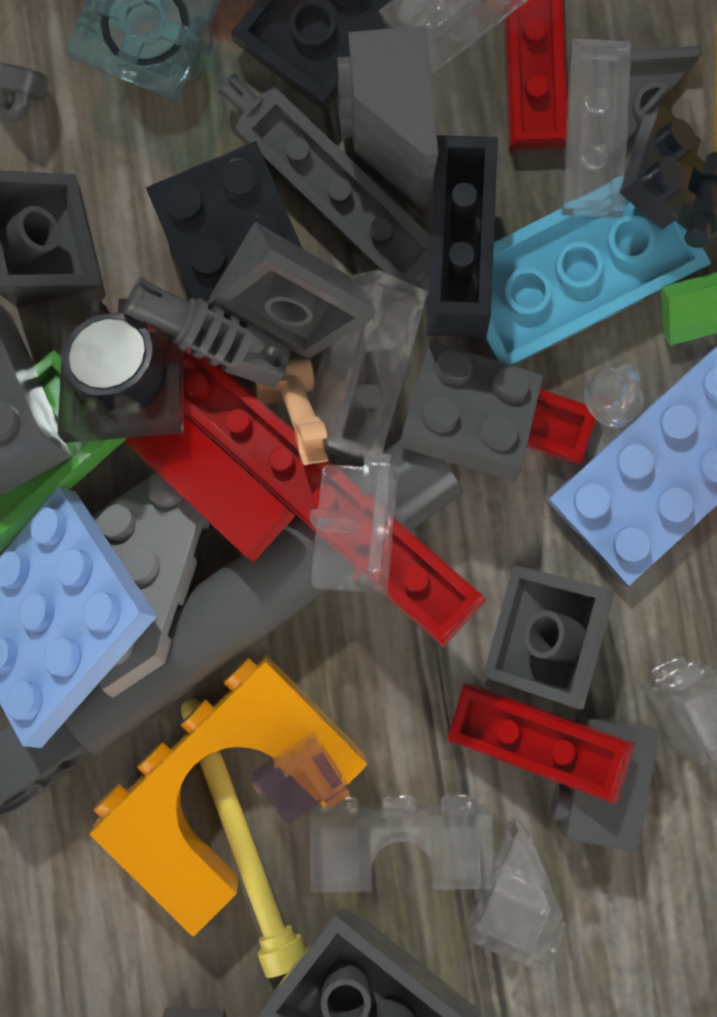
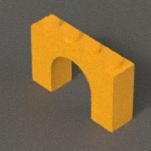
M267 654L256 664L249 657L239 664L223 682L229 690L213 706L206 699L203 700L181 722L180 726L186 732L170 748L163 741L160 742L138 764L137 768L143 774L127 790L120 783L117 784L93 809L99 817L89 835L192 937L237 894L238 875L195 833L184 815L181 803V785L195 764L207 755L226 748L244 747L261 751L277 760L323 807H326L368 765L364 752Z

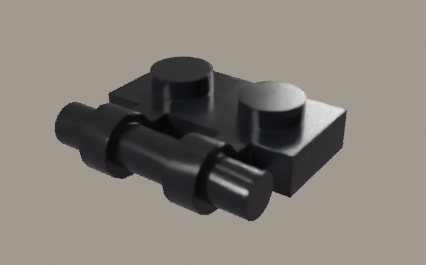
M659 104L643 116L619 193L661 229L676 221L686 230L684 239L687 245L701 248L708 243L710 234L717 230V152L708 154L704 162L697 156L701 140L695 135L690 125L684 120L676 118L664 106Z

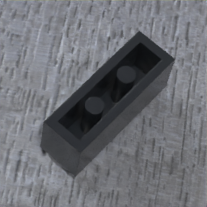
M437 135L438 158L434 172L427 335L487 338L492 300L498 137Z

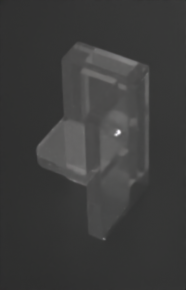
M365 453L364 466L326 465L323 467L318 509L310 510L309 521L316 529L311 584L316 589L376 594L388 593L398 470L391 454Z

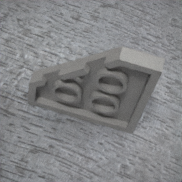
M157 472L91 515L157 616L99 682L101 689L112 698L165 664L172 639L167 635L177 605H184L197 565V560L193 555L202 528L208 529L210 524Z

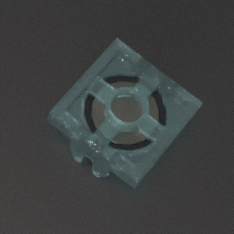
M86 0L65 51L70 59L178 102L187 79L195 81L201 77V54L210 56L213 43L211 23L221 0H183V2L182 0Z

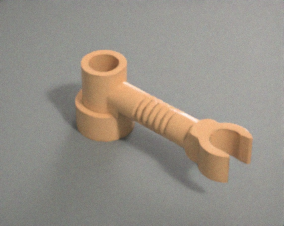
M310 358L288 359L285 374L274 388L250 380L252 394L263 404L284 401L294 427L295 439L302 464L327 462L328 457L323 445V439L328 438L324 423L315 416L306 393L314 391V375Z

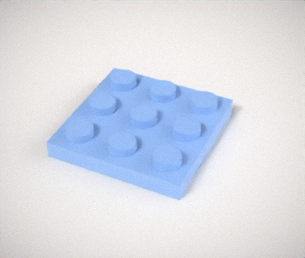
M60 486L57 487L0 556V704L22 746L42 748L157 618L155 612L77 493Z

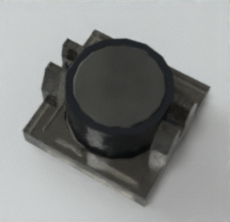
M127 298L118 299V313L112 314L108 307L100 300L92 301L88 311V320L80 325L63 326L57 434L64 443L183 433L184 352L177 349L175 344L171 342L172 336L145 322L123 314Z

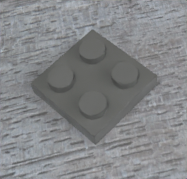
M429 341L398 447L516 482L522 469L543 375Z

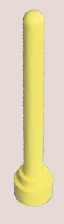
M191 698L182 704L181 715L183 720L201 701ZM219 750L207 755L199 763L263 934L258 939L261 949L257 952L265 977L281 976L288 973L306 950V946L301 934H294L292 926H285Z

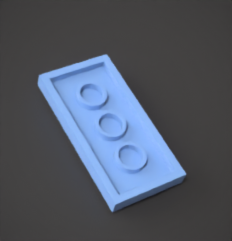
M717 346L710 350L547 499V502L624 586H630L717 506Z

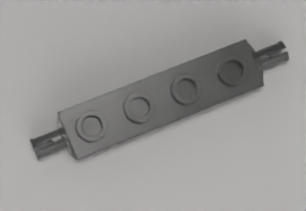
M235 73L228 76L229 84L224 80L218 92L242 113L235 128L237 137L245 145L257 141L266 165L398 292L403 295L419 285L429 292L431 236L277 88L256 96Z

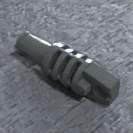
M141 276L132 287L125 302L123 314L145 322L172 336L171 342L175 344L177 349L184 352L190 348L192 356L198 359L206 356L208 364L214 367L222 364V371L234 374L274 388L284 376L289 359V350L257 330L253 324L246 321L239 325V317L233 314H228L224 317L223 309L217 306L208 309V302L201 298H191L189 301H186L161 289Z

